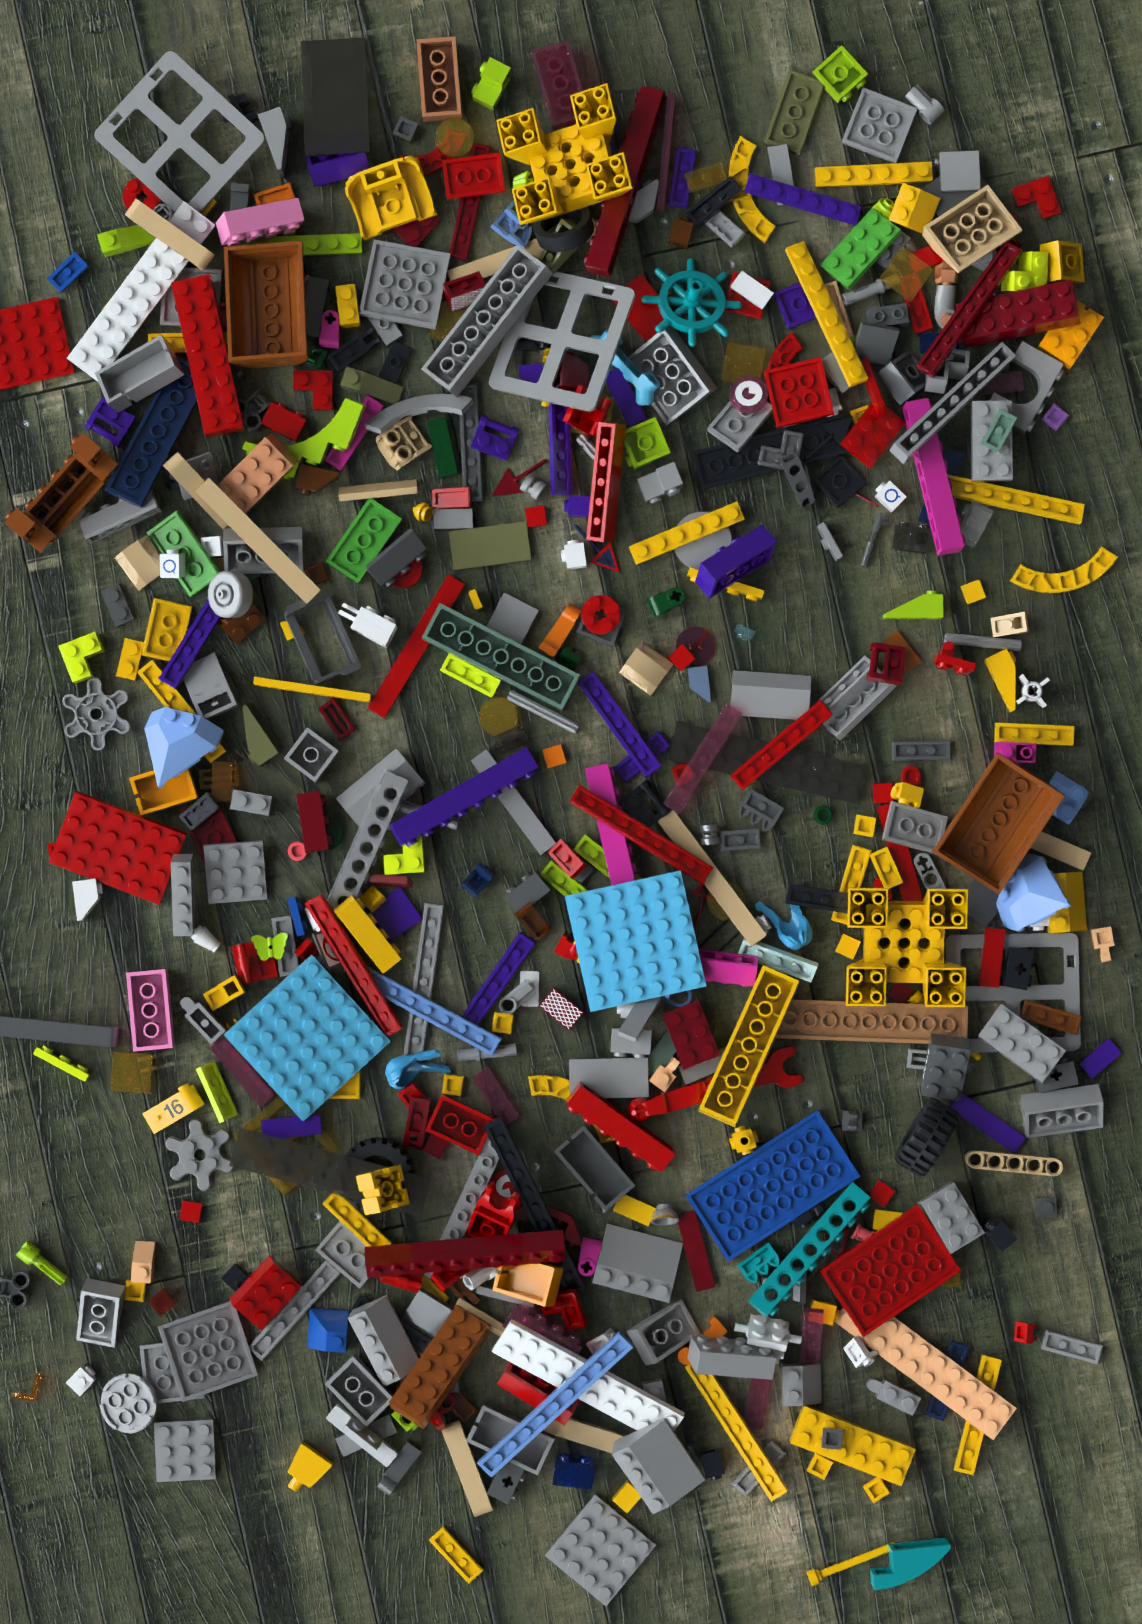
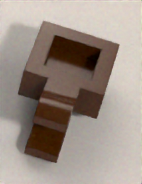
M463 1277L449 1287L459 1298L462 1299L466 1296L474 1305L481 1300L475 1292L465 1286Z

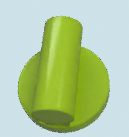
M880 198L872 208L888 220L894 203L888 198Z

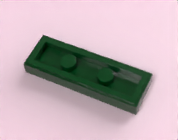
M446 417L426 421L439 479L458 475Z

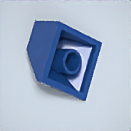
M310 1308L308 1348L328 1352H346L349 1310Z

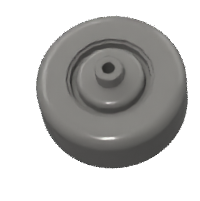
M222 571L212 578L208 588V601L210 607L218 616L238 618L249 610L252 604L253 590L249 579L239 571Z

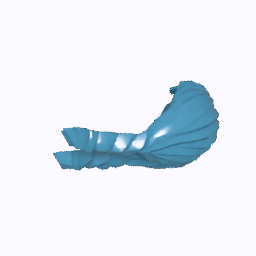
M761 901L756 903L755 909L761 911L770 919L785 946L797 950L810 943L813 930L809 920L802 915L799 909L800 906L790 904L792 917L790 923L783 922L773 910L766 907Z
M437 1049L391 1059L386 1066L385 1075L390 1086L395 1089H402L409 1085L421 1072L449 1074L451 1070L449 1066L443 1064L417 1062L442 1056Z

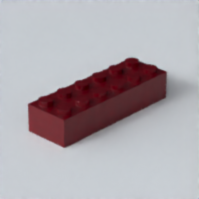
M1072 279L991 296L961 338L964 348L1081 324ZM961 303L955 304L956 310Z

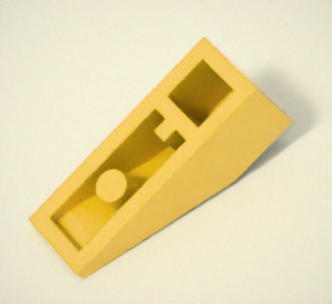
M1005 649L986 658L984 662L1009 712L1015 710L1016 666L1014 662H1016V658L1012 651L1008 652Z

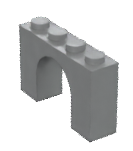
M1022 341L1012 362L1032 373L1038 384V391L1034 400L1026 404L1012 402V415L1017 417L1012 429L1024 435L1026 431L1030 432L1036 422L1033 418L1036 413L1040 415L1045 406L1042 403L1045 397H1050L1054 390L1052 386L1054 380L1059 381L1064 370L1061 369L1063 363ZM995 392L989 399V401L1007 400Z

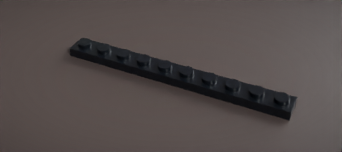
M502 1116L485 1123L483 1127L516 1193L520 1194V1201L535 1231L558 1230ZM564 1243L565 1261L551 1263L564 1268L561 1283L565 1291L576 1289L577 1293L586 1289V1285Z

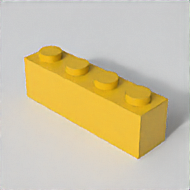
M351 895L333 911L380 971L385 973L401 960L398 955L401 951L394 943L389 944L386 940L389 936L383 928L378 930L374 925L377 923L376 919L371 913L367 915L363 911L365 905L359 898L355 900Z

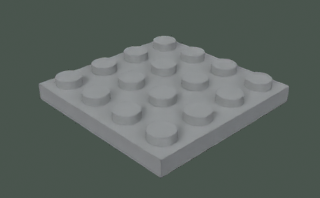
M374 239L359 316L436 330L443 297V283L446 281L451 254Z
M231 1301L158 1326L182 1402L258 1375L237 1310L233 1307Z
M594 1494L545 1556L603 1605L607 1606L654 1549L656 1543L597 1494Z

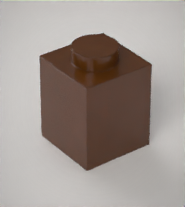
M685 217L675 218L668 244L687 249L694 223H691V220Z

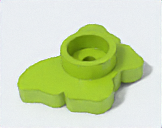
M280 933L274 938L268 937L267 939L260 935L252 936L251 940L254 943L255 949H257L260 959L262 961L268 960L269 957H274L278 960L282 959L288 934Z

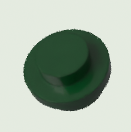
M822 805L814 810L813 818L816 823L826 825L831 822L833 812L828 806Z

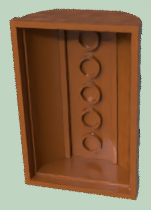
M302 241L224 247L229 363L246 368H266L297 365L308 359L304 246Z
M997 752L932 852L997 894H1000L1065 795L1019 763Z

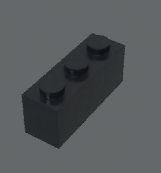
M990 1216L982 1222L984 1226L981 1228L985 1235L1002 1252L1017 1240V1237L1008 1226L997 1216L993 1218Z

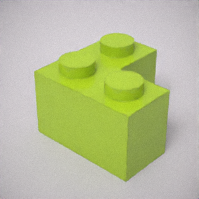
M490 57L487 62H483L480 68L481 81L479 84L475 83L471 94H473V101L494 111L511 79V67Z

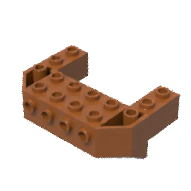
M84 433L81 435L77 434L73 438L70 448L75 454L73 456L69 455L63 462L65 465L62 469H57L50 478L52 480L48 485L44 484L37 492L39 495L25 505L24 508L26 510L22 512L18 508L12 509L5 517L7 520L4 523L40 553L44 551L48 544H52L105 485L111 477V472L118 466L116 461ZM79 469H85V472L82 475H79ZM71 483L72 487L67 490L66 484ZM59 498V502L56 505L53 504V499ZM45 512V518L41 519L40 514Z

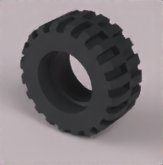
M930 1098L924 1104L904 1136L894 1157L896 1163L919 1177L925 1176L933 1167L953 1134L960 1117L958 1112L939 1100Z
M386 1137L364 1139L355 1144L344 1157L339 1172L340 1185L343 1188L345 1197L351 1201V1204L359 1207L360 1210L364 1211L361 1199H365L363 1191L359 1192L356 1176L359 1175L360 1167L364 1161L371 1157H384L393 1166L401 1165L404 1181H401L402 1189H407L408 1196L411 1193L416 1174L414 1162L405 1147L403 1148L397 1141Z

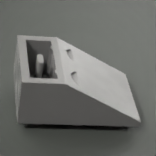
M215 652L192 663L183 680L198 715L209 720L239 706Z

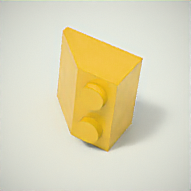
M902 183L889 221L922 234L924 226L932 221L941 198Z
M1058 240L1040 244V252H1048L1047 284L1071 279L1073 284L1085 282L1081 243Z

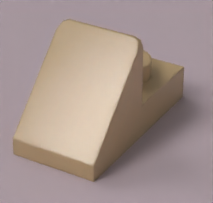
M1026 612L991 618L993 637L1023 634L1029 631Z

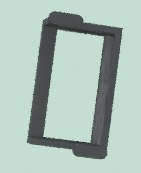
M329 593L311 600L308 604L300 600L286 607L284 617L315 686L341 674L347 675L361 668V664ZM323 604L349 663L348 666L325 676H321L295 618L296 614Z

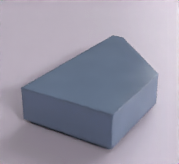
M707 666L687 668L690 689L708 703L711 702Z

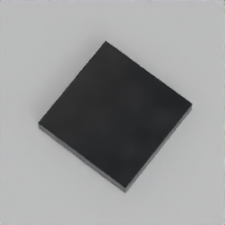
M843 454L812 478V481L837 509L867 485L865 479Z

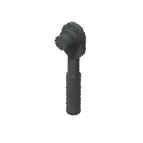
M880 512L875 517L869 542L867 541L860 565L868 567L875 545L874 539L880 525L887 526L889 524V519L885 518Z

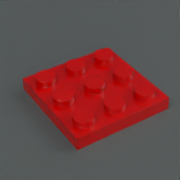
M821 357L764 370L777 428L834 415Z

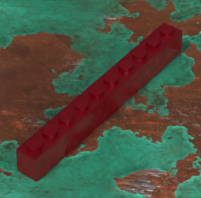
M641 86L640 92H637L635 96L636 105L634 110L630 112V124L624 131L625 140L623 146H620L618 154L622 152L625 154L633 189L602 202L601 217H598L596 220L595 236L592 235L590 240V252L586 254L584 259V265L589 273L606 277L612 276L667 100L664 90Z
M563 1230L365 1247L367 1278L565 1261Z

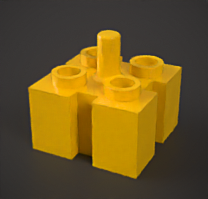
M401 1165L386 1167L356 1176L359 1192L363 1191L365 1199H361L365 1215L380 1213L410 1204L407 1189H402L401 1181H404Z

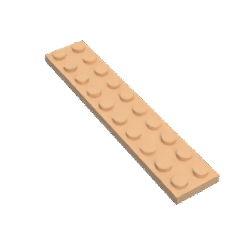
M842 1307L839 1311L837 1322L834 1321L854 1337L859 1336L866 1346L873 1351L877 1350L878 1355L992 1440L995 1439L1017 1409L897 1318H891L865 1337H862L845 1309Z

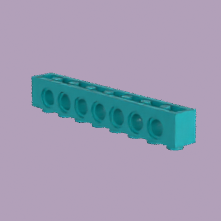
M852 1182L751 1296L748 1303L765 1318L769 1314L773 1316L780 1308L777 1305L782 1300L786 1302L792 1295L791 1289L795 1285L799 1287L806 1279L804 1277L805 1273L808 1270L812 1272L819 1264L817 1262L821 1255L825 1257L832 1249L829 1246L834 1241L838 1242L844 1236L842 1231L847 1226L849 1228L853 1226L857 1221L856 1215L867 1210L870 1206L868 1203L870 1196ZM852 1203L855 1206V1210L849 1212L845 1210L844 1205ZM838 1217L842 1220V1225L834 1226L831 1220ZM826 1232L829 1235V1239L822 1241L819 1239L818 1234ZM807 1247H814L816 1254L809 1256L805 1249ZM799 1261L803 1264L804 1268L797 1271L793 1268L792 1264ZM782 1276H787L791 1282L788 1285H782L779 1279ZM769 1291H775L778 1297L775 1300H769L766 1294Z

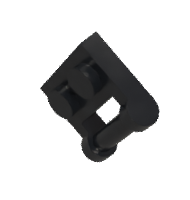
M645 780L620 800L619 803L631 817L650 828L671 809L662 803L649 787L650 783ZM641 791L647 795L660 811L655 815L638 795Z

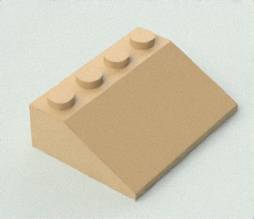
M986 185L925 225L922 236L945 262L957 273H960L1022 232V229L989 185Z

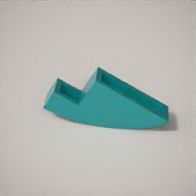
M947 1538L888 1544L889 1566L870 1568V1579L873 1589L876 1591L898 1586L925 1573L951 1549Z

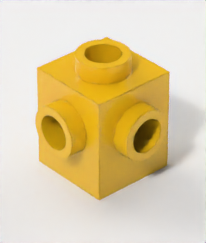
M746 1125L734 1128L735 1132H732V1138H729L732 1150L736 1149L737 1153L741 1152L742 1155L754 1152L753 1148H756V1143L759 1142L756 1131H752L750 1127L746 1128ZM741 1138H748V1143L742 1144Z

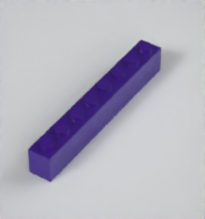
M527 747L395 821L390 825V829L401 847L405 845L410 847L417 843V838L422 835L426 838L435 832L433 829L441 826L443 828L451 823L450 819L456 816L458 818L463 817L469 813L468 809L474 806L476 809L485 804L484 800L490 796L492 799L502 794L501 790L508 787L511 789L519 784L518 780L524 777L526 780L536 774L535 771L538 765Z

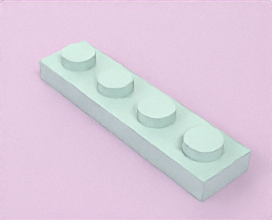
M745 938L738 951V954L758 956V964L810 983L818 967L817 962L762 942H758L750 947Z

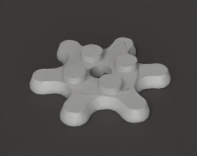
M93 677L87 681V694L84 697L78 698L73 694H67L63 697V705L73 710L75 714L73 722L65 726L64 732L70 738H74L82 732L89 734L91 737V747L99 751L105 747V735L108 731L115 730L120 734H125L129 731V722L121 719L117 713L118 708L127 702L128 695L123 690H118L109 696L105 695L101 690V681ZM94 709L101 710L102 716L100 719L94 720L91 713Z
M194 1118L189 1122L190 1134L188 1138L181 1140L177 1137H169L166 1140V1148L176 1152L179 1156V1162L170 1170V1176L173 1180H181L185 1175L192 1174L197 1178L198 1188L202 1191H208L212 1186L211 1174L213 1171L222 1170L229 1173L235 1168V1162L231 1158L225 1157L221 1152L222 1146L230 1140L231 1134L227 1129H221L214 1135H208L203 1129L202 1120ZM198 1149L204 1150L206 1154L205 1159L201 1161L197 1160L194 1156L195 1151Z

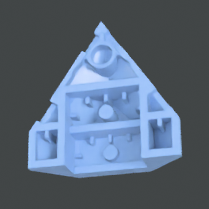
M168 707L153 711L144 729L158 788L161 789L168 780L178 777L195 765L209 751L212 753L216 750L224 731L200 715Z
M1030 853L1026 854L999 894L996 905L1004 928L1020 932L1026 926L1034 925L1056 914L1057 910L1072 906L1069 900L1065 899L1064 891L1053 872L1048 869L1044 857Z

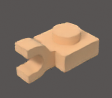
M1112 928L1092 929L1094 949H1100L1101 962L1111 961L1109 947L1114 946Z
M672 1057L665 1068L662 1065L657 1067L649 1081L665 1092L676 1078L672 1072L680 1062Z

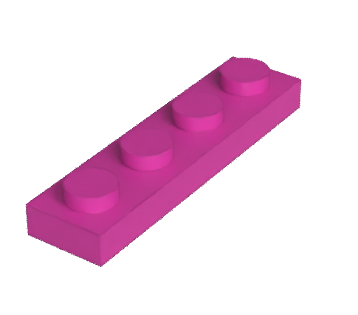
M368 395L362 402L367 406L350 449L340 451L332 447L324 459L325 462L340 472L368 432L365 423L384 408L382 404Z

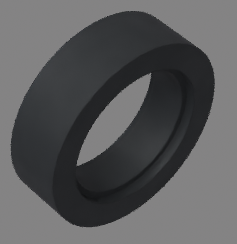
M584 207L547 220L534 222L533 229L538 244L542 249L549 252H565L584 244L594 232V223L589 208ZM561 218L580 221L574 228L568 231L548 233V230L558 224Z

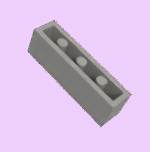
M173 854L171 860L173 936H193L195 931L193 854Z

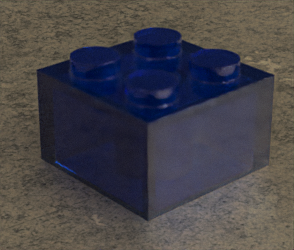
M560 1453V1456H555L552 1485L592 1490L595 1460H591L590 1456L585 1455L573 1458L571 1457L572 1454Z

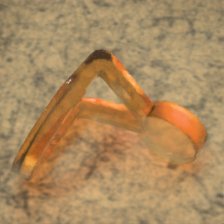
M41 1374L35 1375L34 1386L30 1395L11 1393L10 1398L19 1401H36L38 1387L41 1383Z

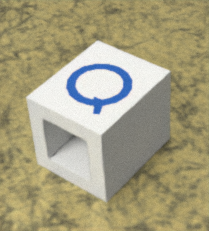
M891 481L887 484L882 482L875 490L878 492L875 498L891 513L906 498Z
M178 549L167 550V553L160 554L161 578L186 577L185 553H178Z

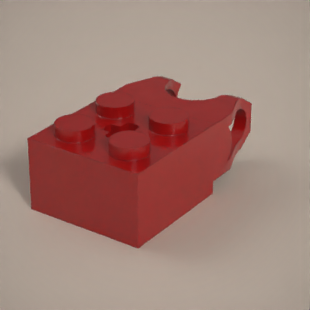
M491 1181L485 1187L477 1202L465 1235L469 1237H484L509 1234L521 1206L520 1194L516 1193L512 1197H504L497 1192L496 1183Z

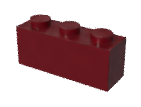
M321 791L296 794L305 853L330 850L329 845H333L331 833H327L326 827L330 826L329 816L324 813V806H327L326 796L322 795Z

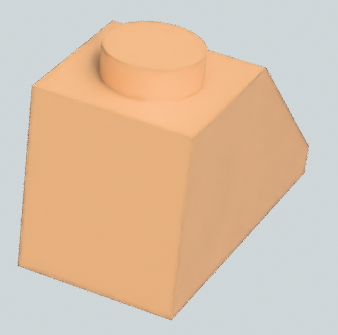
M135 1241L131 1282H153L156 1242Z

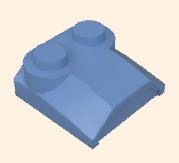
M1056 771L1049 783L1065 796L1052 815L1069 825L1090 792Z

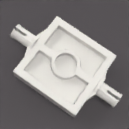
M751 1314L747 1325L735 1323L734 1331L746 1333L747 1344L786 1352L789 1342L801 1344L802 1336L790 1334L789 1322L781 1319L765 1318L762 1315Z

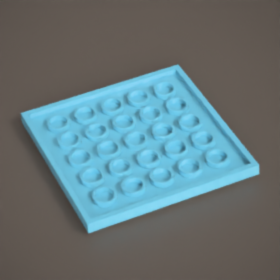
M681 870L565 896L590 1012L706 987Z
M313 955L309 956L224 1034L228 1041L302 1121L307 1119L391 1042Z

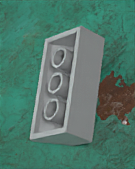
M151 489L141 508L118 499V503L114 505L109 503L100 507V511L96 513L91 511L82 515L83 519H80L79 523L85 539L92 544L161 513L162 510Z
M302 527L260 528L303 572ZM223 528L224 571H239L243 574L275 573L232 528Z
M1099 1084L1020 1095L1025 1139L1103 1128V1098Z
M383 1296L353 1309L348 1320L383 1387L408 1375L420 1357L388 1296Z

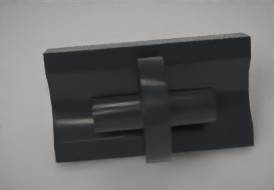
M245 93L234 96V94L228 96L231 104L252 124L258 121L254 110L245 114L241 110V108L250 104ZM223 117L225 123L230 122L225 117Z

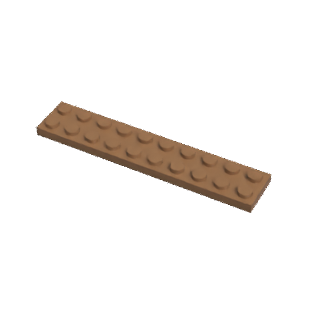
M792 999L776 1038L929 1044L931 1033L967 1038L968 1006L925 1007V1004L886 1003V1006H846V1001Z

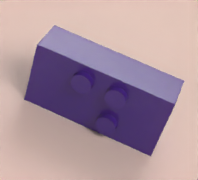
M762 524L743 537L735 538L729 546H722L713 556L701 562L695 582L710 599L770 561L777 541Z

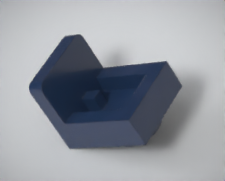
M479 863L463 881L461 886L476 898L492 880L494 874L487 866Z

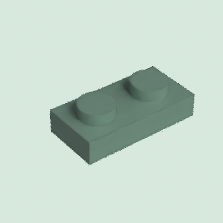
M999 409L981 445L999 453L1017 417Z

